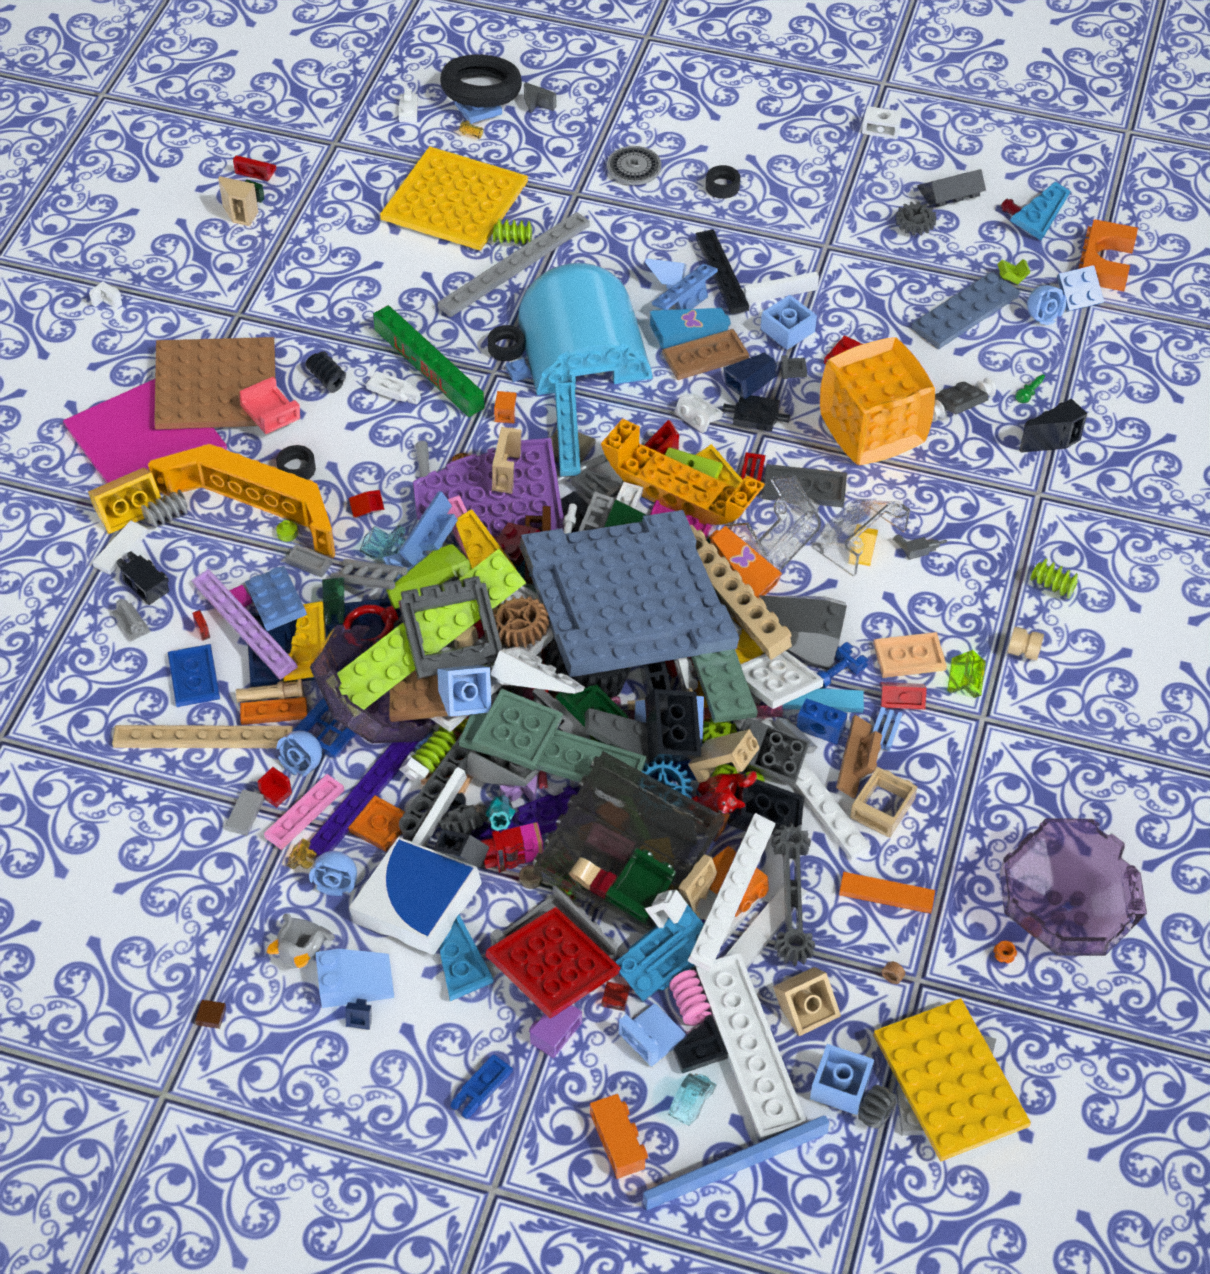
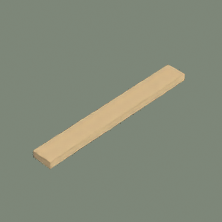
M115 725L112 745L113 748H276L278 741L293 731V726Z

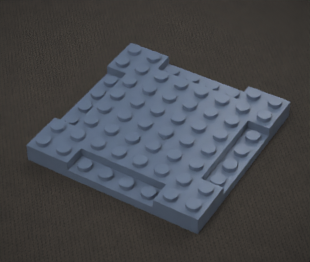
M683 510L643 516L642 522L566 534H564L563 529L521 535L520 549L541 604L544 605L546 612H548L549 625L569 677L737 649L739 635L726 606L721 605L695 547L696 538Z

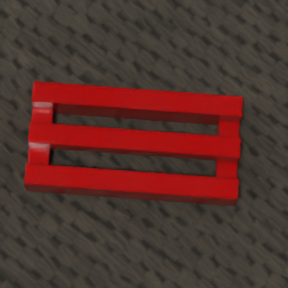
M746 452L741 479L744 480L746 476L749 458H753L749 475L751 478L754 477L757 459H761L757 480L761 482L766 455Z

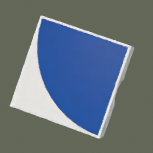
M398 837L349 909L355 924L382 935L396 937L407 945L434 955L450 932L456 917L466 908L482 882L476 866Z

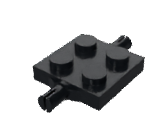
M750 395L744 399L740 396L736 405L724 403L722 412L734 413L733 425L772 432L773 426L777 421L786 423L790 421V415L779 413L780 400Z

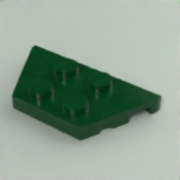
M598 685L584 688L582 692L574 694L560 692L555 697L584 727L585 712L589 708L628 718Z

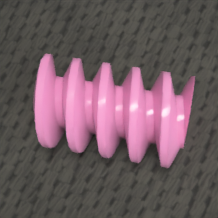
M695 970L681 972L669 983V988L673 992L676 1005L683 1016V1022L689 1026L699 1025L704 1022V1018L707 1015L711 1014L712 1016L711 1012H707L710 1009V1004L705 1002L707 997L702 994L703 988L699 986L700 980L695 978L697 975Z

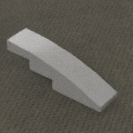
M594 492L579 531L603 528L614 498Z

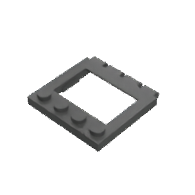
M479 576L463 579L464 587L461 586L460 580L442 583V592L438 584L420 588L421 596H419L417 589L401 592L402 600L398 603L418 679L438 675L437 669L483 666L495 663L499 651L502 650L487 587L485 583H481ZM476 600L487 642L425 655L419 622L416 621L414 612Z

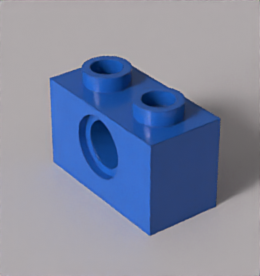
M806 698L798 713L796 727L803 733L838 745L845 730L848 713Z

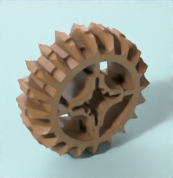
M522 595L519 599H515L513 596L512 600L508 601L505 599L504 604H499L497 609L492 610L501 645L506 644L508 649L512 646H523L526 649L528 644L534 646L535 640L541 641L542 636L546 635L549 628L548 612H546L544 605L540 604L538 599L533 600L531 596L526 599Z

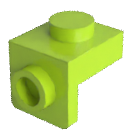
M1003 259L997 264L1001 278L1017 285L1030 274L1029 266L1024 259L1016 266Z

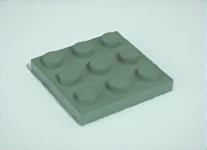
M501 689L473 738L472 746L535 771L563 719V713Z

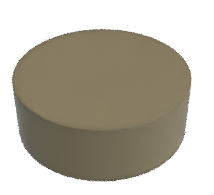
M535 865L523 867L519 873L520 884L527 889H534L540 886L542 883L541 869Z

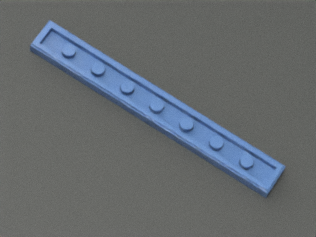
M823 1115L643 1192V1204L646 1210H650L828 1134L830 1122L826 1115Z

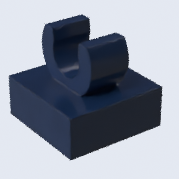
M357 998L356 1003L348 1002L346 1006V1027L370 1030L372 1024V1005H367V999Z

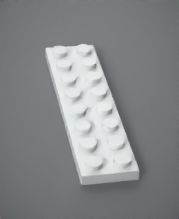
M737 953L715 959L709 972L695 965L694 970L697 973V978L700 980L703 994L707 997L706 1001L710 1004V1012L728 1052L729 1062L759 1140L774 1137L807 1123L741 954Z

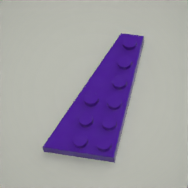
M582 783L574 788L569 785L564 787L563 792L558 795L548 794L517 807L518 812L514 813L507 829L538 822L540 833L544 835L547 832L565 830L569 827L587 825L597 821L590 785ZM483 822L480 828L475 829L469 835L482 841L493 838L492 831L496 830L491 828V823Z

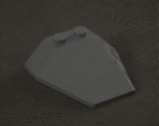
M760 595L759 597L767 606L766 609L769 612H774L779 619L780 625L782 627L786 626L791 632L792 637H790L792 647L786 651L811 666L826 670L832 668L841 637L847 608L846 602L825 596Z

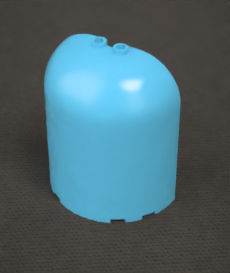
M569 263L546 271L526 290L520 303L518 322L520 330L524 334V346L537 395L555 393V383L574 382L576 390V376L613 371L614 384L653 379L630 296L625 286L614 274L593 264Z

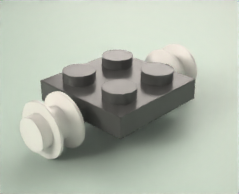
M985 378L983 382L978 381L976 387L967 382H959L951 388L941 390L935 394L932 422H936L938 417L940 419L944 418L946 410L956 415L988 401V395L992 397L996 393L995 382Z

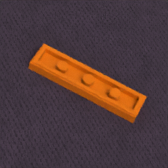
M843 872L839 895L931 914L935 890Z

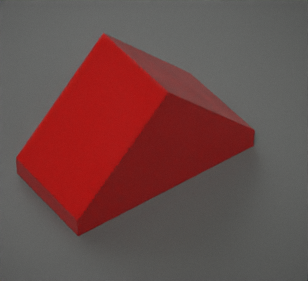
M667 420L644 446L663 455L666 454L669 447L679 450V433L673 423Z

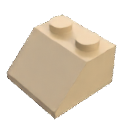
M816 967L773 986L779 1006L798 1036L841 1017L827 973Z

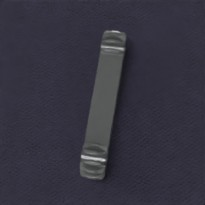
M791 822L789 827L782 824L779 830L774 831L771 845L774 848V855L781 854L783 856L786 933L779 932L777 934L774 948L777 950L778 958L784 957L785 964L792 961L795 967L798 961L804 965L807 958H812L815 941H812V933L803 932L800 855L806 856L809 853L811 840L808 838V830L801 831V825L793 827ZM790 859L794 860V880L790 879ZM791 907H796V929L792 928ZM790 944H797L799 947H793Z

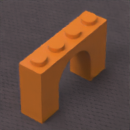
M1094 219L1092 226H1088L1086 237H1089V239L1085 238L1083 249L1086 251H1082L1080 262H1083V264L1079 263L1078 269L1094 265L1100 287L1124 292L1130 265L1105 260L1097 252L1115 250L1132 254L1138 227Z

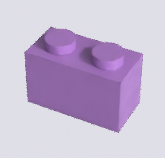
M573 1005L551 1019L543 1013L544 1015L539 1021L535 1020L529 1029L530 1043L550 1057L555 1058L582 1024V1011Z

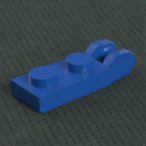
M493 1054L461 1088L462 1090L451 1102L450 1107L454 1110L458 1109L465 1102L466 1098L469 1097L472 1101L463 1110L462 1117L465 1119L470 1118L477 1108L481 1107L512 1074L513 1068Z

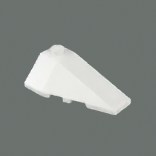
M521 647L500 650L490 674L497 678V682L507 686L516 685L573 694L582 692L585 688L565 674H556L555 667L541 664L542 659Z

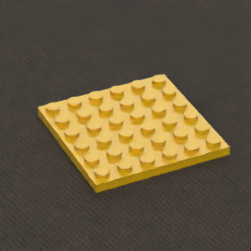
M429 146L380 213V219L481 251L493 234L494 224L497 223L498 219L502 220L527 184L528 176Z

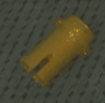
M463 121L459 131L463 135L468 134L480 139L484 129L470 124L469 121Z

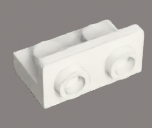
M695 393L680 396L674 411L676 416L702 433L707 431L710 422L720 420L724 413Z

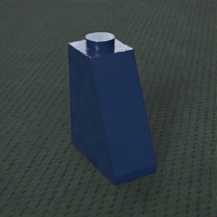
M764 352L723 367L726 386L742 398H748L776 377V361Z

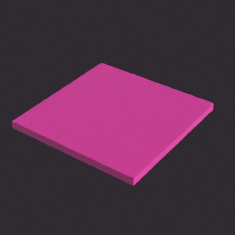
M155 379L63 420L64 426L106 484L143 467L149 470L148 463L151 460L203 445L211 444L227 450L226 443L214 428L155 429Z

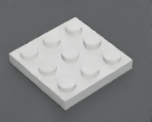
M784 651L772 660L766 654H763L741 664L750 692L772 709L823 686V678L787 651Z

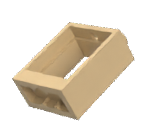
M877 767L852 804L850 818L891 838L914 802L918 786L893 775L888 770ZM877 786L905 799L894 817L866 804Z

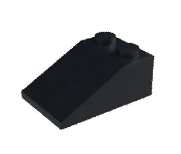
M758 779L746 788L737 785L734 796L744 802L745 807L736 808L733 812L729 813V826L747 831L752 817L756 813L776 823L771 835H773L775 830H779L782 824L789 827V824L792 822L793 827H798L799 825L802 827L804 796Z

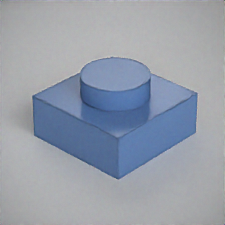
M524 358L506 364V371L513 382L531 377V370Z

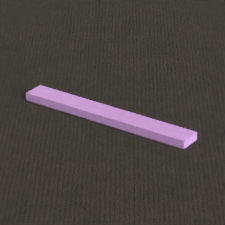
M209 569L191 580L200 593L280 680L298 667L295 661Z

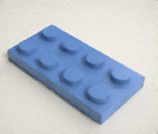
M285 566L273 568L269 572L253 576L245 581L266 631L307 615Z

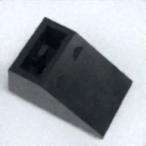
M1069 399L1066 402L1059 403L1055 408L1043 412L1035 419L1028 420L1024 425L1019 451L1024 453L1066 449L1081 441L1087 412L1073 399Z

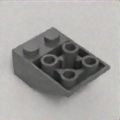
M747 717L740 731L750 729L758 742L759 750L744 770L747 772L755 771L763 776L796 783L810 742Z

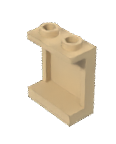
M501 427L492 465V491L513 493L514 462L507 461L508 457L520 458L522 431L520 429Z
M750 729L709 739L701 747L702 756L692 759L688 765L698 783L705 782L718 765L732 762L736 770L742 772L759 750V745Z

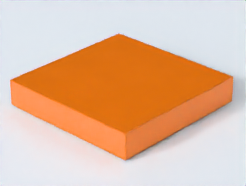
M374 795L348 827L349 832L387 852L401 835L399 821L405 811Z

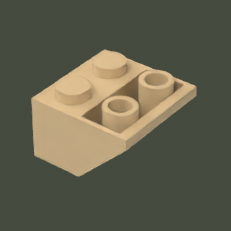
M219 176L218 181L222 205L233 223L250 226L258 213L254 184Z

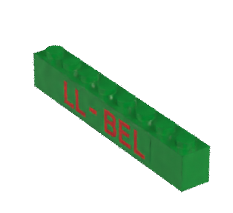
M387 305L373 313L375 331L465 415L471 417L485 408L484 392L392 307Z

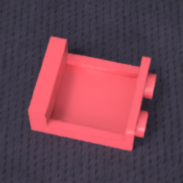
M274 377L263 380L239 392L240 406L265 435L300 419V405L296 400L289 402L277 388Z

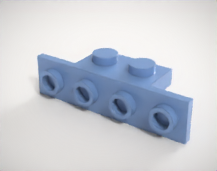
M703 263L652 301V305L663 310L669 309L674 304L676 310L693 309L708 298L705 281L718 272L717 268Z
M438 491L399 551L409 566L415 564L423 551L439 550L458 521L454 514H447L452 505L442 491Z

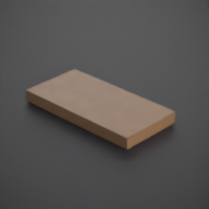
M734 329L662 350V355L677 380L725 367L749 358L748 351Z

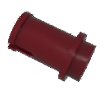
M1007 198L1001 204L1003 212H1008L1011 215H1015L1022 209L1014 203L1013 199Z

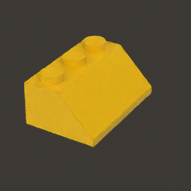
M145 467L88 491L93 507L108 534L124 528L130 521L136 523L145 519L141 511V505H145L148 508V502L155 504V499L159 498L162 500L152 473Z

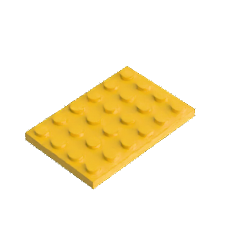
M961 998L874 1030L873 1036L940 1162L1030 1127V1119Z

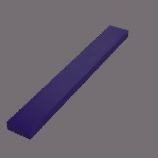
M410 720L305 846V851L316 858L327 851H333L349 832L348 827L374 795L379 796L398 773L399 768L409 753L415 752V746L421 741V737L428 734L429 730Z

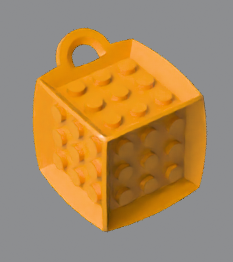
M897 337L862 344L827 360L820 388L821 416L836 442L856 465L874 463L894 457L926 441L934 416L935 387L918 359Z

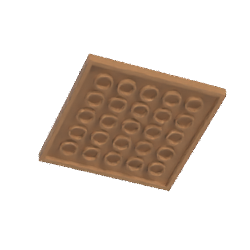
M274 337L156 340L155 429L258 426L240 406L239 392L268 378L274 377L276 379Z

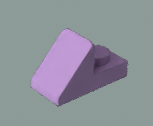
M539 773L525 787L501 785L500 796L505 795L511 802L519 799L524 793L530 801L536 800Z

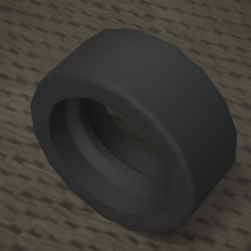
M727 165L712 167L706 174L707 192L719 199L733 197L740 190L739 172ZM718 179L730 180L732 183L727 185H720L715 183L714 181Z
M511 325L495 327L488 335V352L496 360H515L524 352V334L520 329ZM502 339H510L517 342L511 347H500L495 344Z
M291 445L282 449L277 455L276 463L279 470L293 473L306 480H309L316 471L314 454L305 446ZM294 459L308 462L300 469H288L284 466L287 462Z

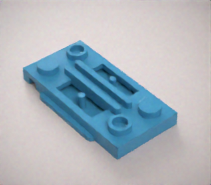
M688 905L678 923L674 924L668 918L663 928L659 929L658 926H655L615 962L621 967L619 973L643 1003L659 989L663 991L668 988L669 983L676 975L695 966L687 960L704 924Z

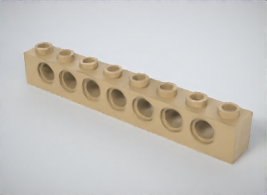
M690 525L696 538L695 547L720 603L726 606L727 611L770 660L792 647L790 640L792 635L786 626L782 627L776 614L766 609L767 606L760 597L757 599L749 584L745 585L742 582V577L738 571H733L730 568L728 560L724 556L720 557L718 555V550L713 543L709 544L706 541L704 533L701 530L697 531L693 525Z

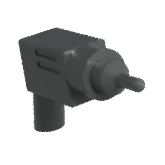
M901 535L893 537V540L904 550L909 560L929 555V552L936 551L940 544L947 543V540H926L925 537L906 541Z

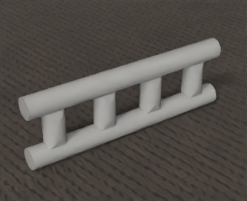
M344 559L342 562L344 568L339 573H331L330 579L331 581L392 590L395 588V578L398 575H406L408 570L402 566ZM354 568L359 569L354 575H349ZM368 571H373L369 577H364ZM383 573H388L383 580L378 579Z

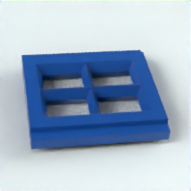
M324 696L293 731L311 733L319 741L322 753L335 758L367 723V719L363 718L360 714L354 717L346 706L329 696Z

